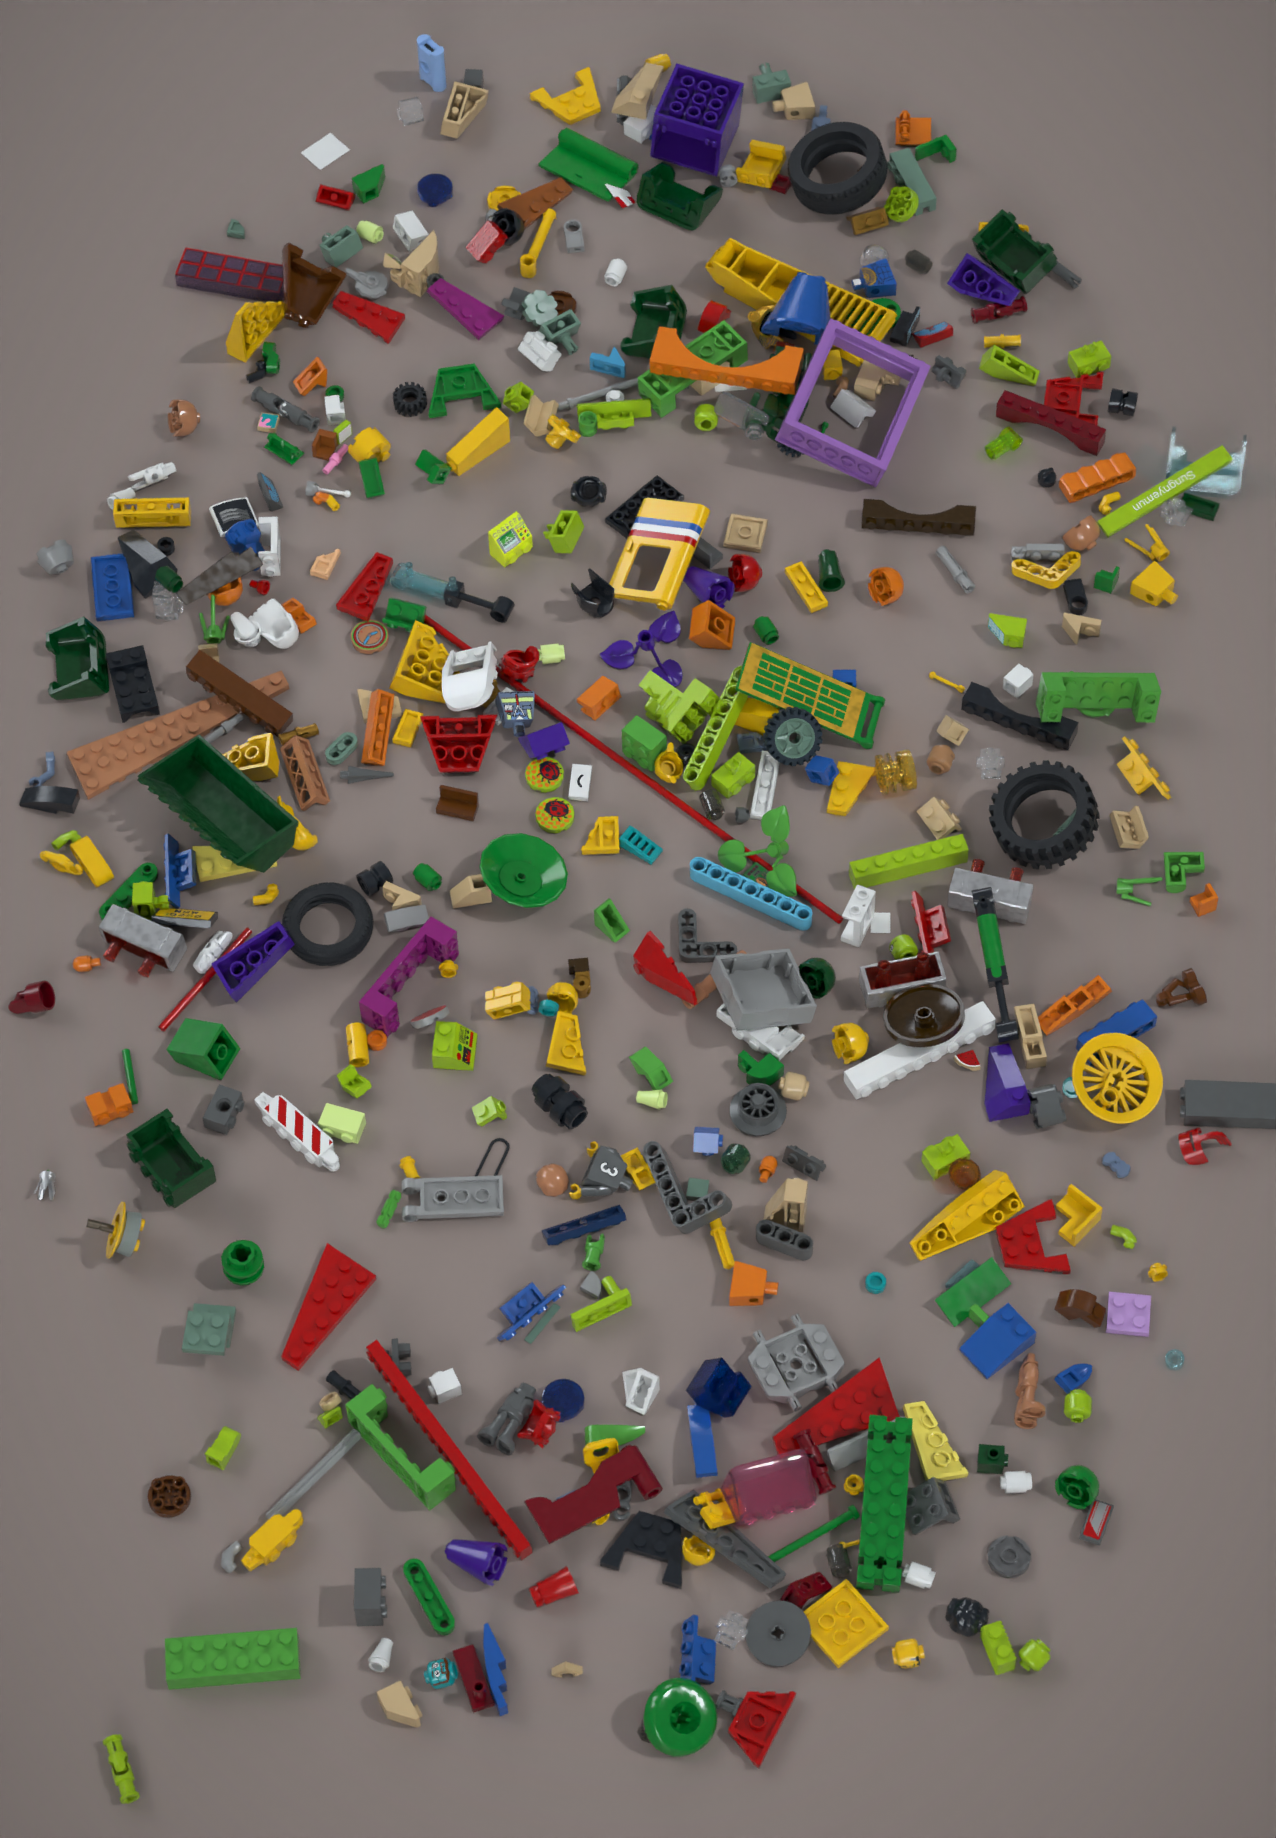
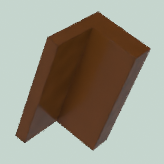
M440 785V798L436 807V813L474 822L479 807L478 793Z

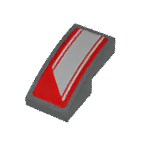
M1095 1499L1090 1506L1079 1539L1100 1546L1114 1505Z

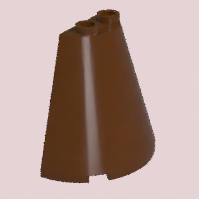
M287 243L282 249L284 318L298 322L300 327L308 328L309 325H316L347 273L334 266L321 269L301 258L304 250L291 243Z

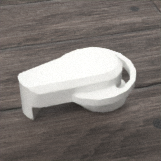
M234 612L231 615V621L235 627L234 637L236 641L244 644L246 647L258 645L261 641L260 635L262 633L260 624L247 619L240 612Z

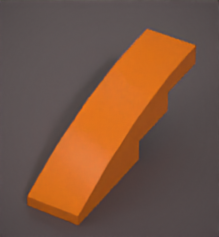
M1098 975L1084 987L1082 985L1069 996L1066 997L1064 995L1038 1016L1041 1030L1048 1036L1062 1028L1112 992L1111 988Z

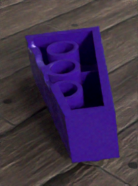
M278 921L213 962L212 966L229 995L237 1003L295 944L285 927Z

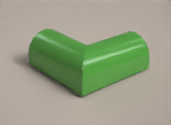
M1164 852L1163 854L1166 890L1170 893H1180L1186 889L1185 873H1204V852Z

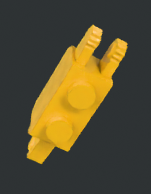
M293 1509L285 1517L280 1514L273 1515L249 1538L250 1549L241 1559L242 1564L249 1571H252L262 1563L267 1566L270 1562L276 1561L281 1551L286 1547H290L296 1541V1531L304 1522L302 1512L299 1509Z

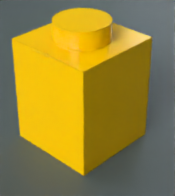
M839 350L829 351L822 367L824 380H835L842 376L843 370Z

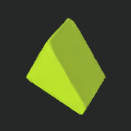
M336 1406L317 1416L324 1428L330 1427L343 1418L340 1406Z

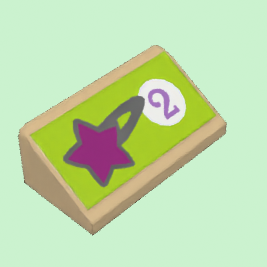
M385 253L383 266L402 270V262L394 255Z

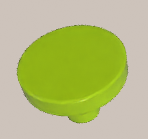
M893 187L884 205L887 216L895 222L909 220L918 208V195L909 187Z

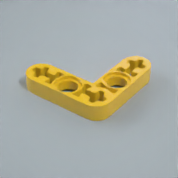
M1075 551L1067 552L1050 569L1024 559H1016L1012 562V574L1043 587L1055 589L1080 567L1081 555Z

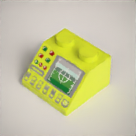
M517 511L488 532L490 555L503 567L514 563L521 555L529 552L533 547L532 535Z

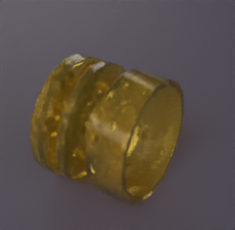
M909 749L896 751L894 761L889 753H885L884 758L881 754L875 755V777L882 795L889 794V788L892 793H896L898 783L902 791L917 788L915 765Z

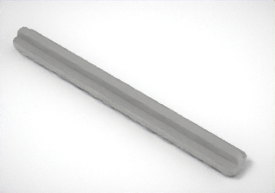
M352 1429L266 1513L267 1520L275 1514L283 1515L361 1439V1434L356 1429Z

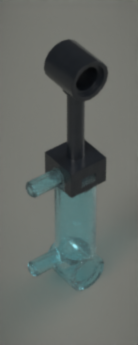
M411 562L397 564L389 580L395 588L401 590L409 588L445 600L446 605L458 608L461 600L491 609L490 616L500 623L507 622L515 606L514 602L505 596H499L493 603L466 594L464 583L457 581L454 576H451L449 582L414 571Z

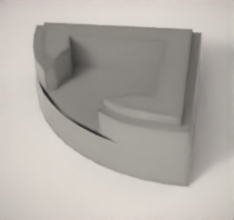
M591 1271L580 1286V1290L599 1299L601 1295L599 1277Z

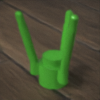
M211 595V625L208 629L206 628L203 614L199 613L204 640L209 644H219L221 640H225V632L230 616H226L222 630L218 625H215V596Z
M1118 878L1117 894H1122L1121 899H1129L1151 906V902L1131 896L1129 893H1133V884L1156 883L1162 881L1163 878Z

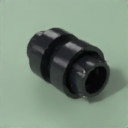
M552 1074L542 1075L532 1086L535 1104L544 1112L550 1111V1118L558 1126H566L568 1129L578 1127L588 1115L587 1108L584 1106L585 1100L575 1090L569 1091L570 1085L560 1076L554 1077Z

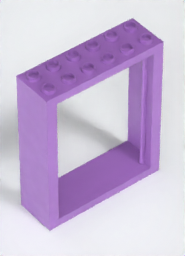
M830 318L775 440L876 488L889 465L931 366L924 361L909 356L905 352L892 348L888 344L881 343L871 336L860 333L858 330L850 328L840 321ZM832 345L909 381L877 458L798 422Z

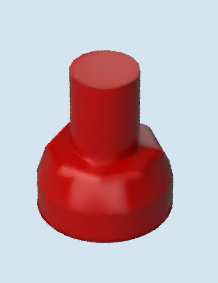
M251 580L249 586L256 588L258 593L266 595L270 589V582L268 580H260L259 582Z

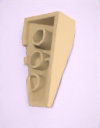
M646 63L616 97L612 113L646 120L663 71V66Z

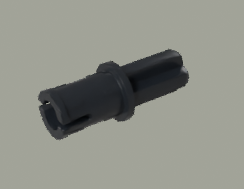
M332 1370L326 1377V1381L338 1389L339 1394H344L351 1400L361 1393L360 1390L352 1385L350 1380L344 1379L335 1370Z

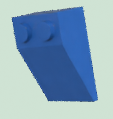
M1007 1303L995 1312L959 1350L986 1379H989L1035 1344L1036 1331Z

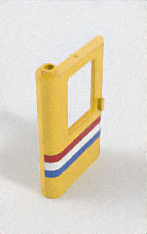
M644 498L609 583L615 589L613 598L655 603L657 608L663 611L672 609L709 517L710 510L702 504ZM642 545L671 549L654 591L623 588L638 549Z

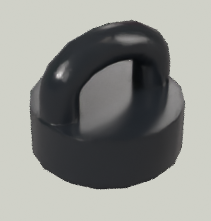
M1052 467L1043 469L1038 473L1037 481L1040 486L1048 488L1056 483V473Z

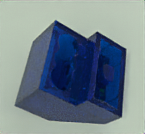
M723 1357L705 1360L686 1391L698 1406L727 1418L735 1415L752 1385L740 1371L734 1372Z

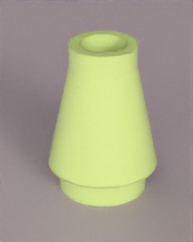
M662 1089L638 1091L636 1101L637 1103L660 1110L661 1108H666L668 1094L663 1092Z

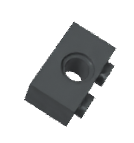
M219 1084L203 1116L204 1127L227 1135L229 1130L233 1129L236 1124L238 1112H241L244 1108L245 1101H243L242 1092Z

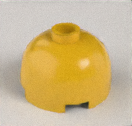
M844 1023L833 1027L832 1032H835V1039H831L838 1059L842 1057L844 1064L860 1060L867 1052L868 1034L855 1023Z

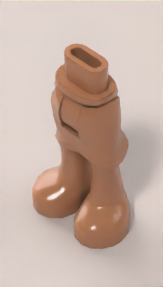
M1033 1353L1027 1354L1023 1359V1364L1019 1370L1018 1386L1015 1390L1019 1400L1014 1413V1421L1018 1427L1023 1429L1035 1428L1037 1418H1042L1046 1412L1045 1406L1042 1403L1036 1402L1034 1398L1039 1370L1038 1362L1035 1361V1354Z

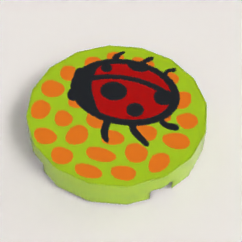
M551 757L539 760L536 758L526 767V782L535 791L539 790L543 793L554 791L560 787L564 779L563 767L557 760Z
M558 797L547 798L542 801L536 808L535 813L536 822L539 824V827L548 833L555 834L561 833L564 829L565 831L569 829L575 817L573 806L567 800Z

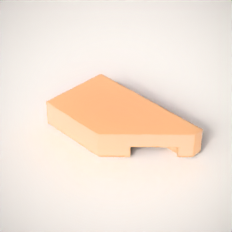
M340 549L334 550L335 552L327 555L318 556L310 570V575L328 580L341 554Z

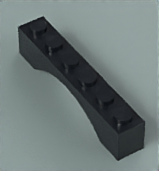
M974 682L970 683L962 698L961 710L966 713L982 717L986 721L995 722L1005 728H1011L1023 735L1034 737L1039 741H1045L1057 748L1069 750L1077 735L1079 722L1064 716L1061 717V722H1041L1039 717L1019 714L1003 705L989 688Z

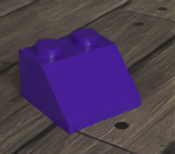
M562 722L518 738L530 758L536 757L537 760L547 757V752L553 750L554 753L566 750L565 746L570 744Z

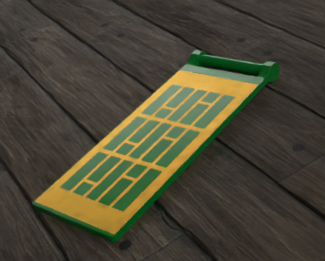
M752 642L748 644L735 688L743 694L778 709L785 710L786 707L802 708L811 713L822 728L859 743L865 749L873 748L875 729L881 707L885 704V698L869 694ZM872 702L874 708L866 737L863 738L860 736L869 703Z

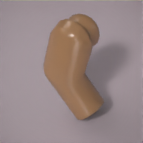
M839 376L836 383L838 387L832 394L834 398L837 397L841 389L847 390L849 385L847 377Z

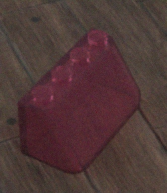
M804 1449L738 1465L728 1472L720 1488L737 1525H750L759 1519L764 1518L768 1520L781 1513L790 1514L796 1509H808L817 1500L809 1458Z

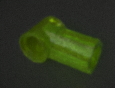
M1008 426L1000 432L998 438L985 446L987 456L991 460H996L1007 451L1018 449L1023 442V438Z

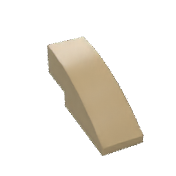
M1035 1005L1015 1006L1017 1030L1026 1069L1046 1066L1047 1056Z

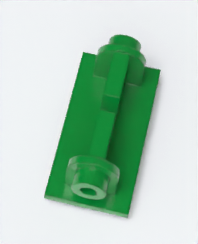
M276 433L268 434L267 439L269 442L264 448L289 464L293 465L304 455V452L299 450L298 447L291 445L277 436Z

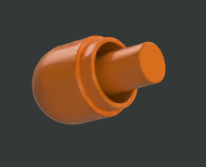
M88 955L78 956L73 960V968L78 972L93 970L94 966H101L100 958L92 959Z
M766 1156L762 1159L759 1167V1173L761 1174L759 1180L766 1183L768 1178L775 1174L778 1165L775 1157Z

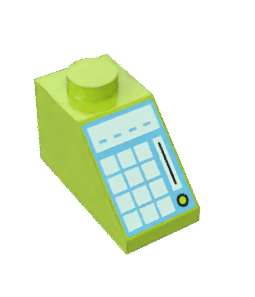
M989 613L988 628L1004 646L1023 648L1027 619Z

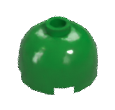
M1073 1465L1063 1470L1055 1480V1489L1058 1495L1062 1494L1065 1499L1069 1500L1066 1503L1067 1505L1076 1509H1085L1097 1498L1099 1494V1481L1094 1472L1082 1465Z

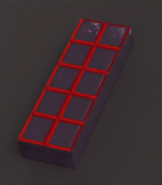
M185 247L175 273L176 285L178 287L262 302L274 301L278 303L284 298L283 268L281 264Z

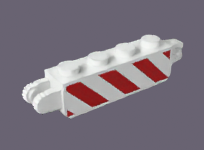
M262 1092L254 1099L255 1104L262 1111L264 1123L269 1127H274L277 1134L282 1139L286 1138L297 1152L301 1151L309 1163H315L319 1168L323 1165L331 1172L340 1169L339 1157L334 1152L333 1139L282 1095H276L272 1098Z

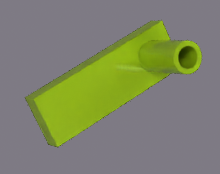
M612 1276L603 1278L601 1284L609 1296L570 1314L575 1331L578 1332L632 1306L631 1295L628 1289L620 1290Z

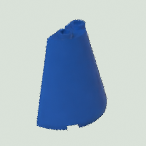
M798 272L763 324L760 333L779 336L780 328L816 335L814 345H817L830 320L828 287L825 283V278Z

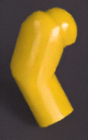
M1116 491L1104 495L1098 506L1099 511L1104 515H1108L1111 510L1109 505L1120 500V493Z
M274 883L269 884L264 895L253 896L254 906L272 903L279 894L278 886Z

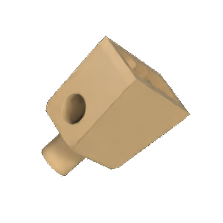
M808 82L783 89L781 91V100L772 102L774 112L784 110L785 117L788 120L813 119L815 117V104Z

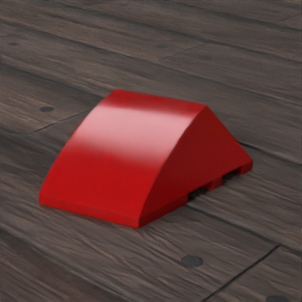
M478 715V717L465 718L420 716L440 773L479 772L497 715Z

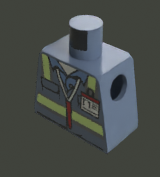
M534 691L498 692L495 703L502 726L504 728H513L515 737L524 736L525 728L531 726L534 714Z

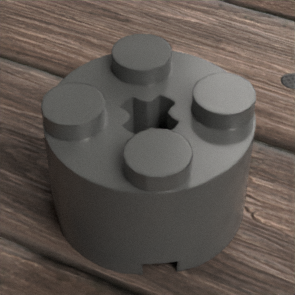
M1047 1084L1027 1090L1031 1102L1030 1114H1033L1037 1119L1033 1121L1037 1129L1061 1124L1066 1121L1065 1111L1061 1110L1060 1103H1063L1061 1091H1057L1055 1084Z

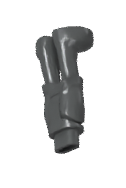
M524 1382L521 1383L519 1388H515L514 1392L506 1398L503 1405L498 1409V1415L493 1422L480 1430L477 1435L479 1441L487 1446H493L496 1442V1447L500 1452L512 1455L515 1450L513 1436L524 1418L530 1414L533 1408V1395L536 1389ZM509 1418L510 1422L508 1423L504 1431L500 1434V1436L497 1438L501 1427L503 1426L506 1419Z

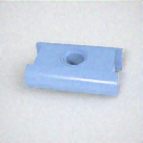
M422 34L417 38L420 79L428 83L433 88V91L442 92L447 87L444 48L436 44L431 39V36Z

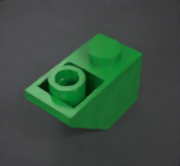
M381 164L352 178L353 191L363 204L379 197L385 180L384 165Z

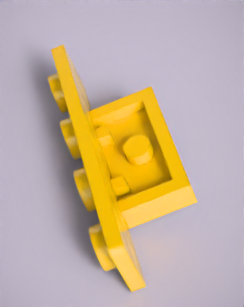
M1124 736L1122 740L1131 753L1116 765L1135 792L1140 795L1154 784L1168 800L1172 798L1168 793L1170 788L1164 781L1160 782L1158 779L1160 775L1154 767L1150 768L1148 765L1150 761L1144 753L1140 754L1138 751L1139 745L1133 738L1129 740Z

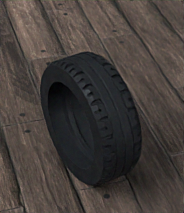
M852 122L829 123L810 131L794 147L787 167L797 199L808 209L822 214H843L864 206L881 190L888 172L886 157L879 138L867 127ZM853 152L866 157L862 168L845 181L834 184H821L809 179L815 166L831 155Z

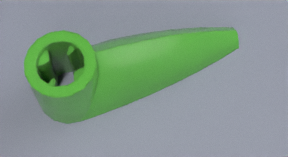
M589 1425L584 1428L585 1445L598 1440L615 1438L619 1446L645 1433V1426ZM606 1446V1447H603V1448L594 1450L593 1452L602 1451V1450H604V1448H608V1447Z

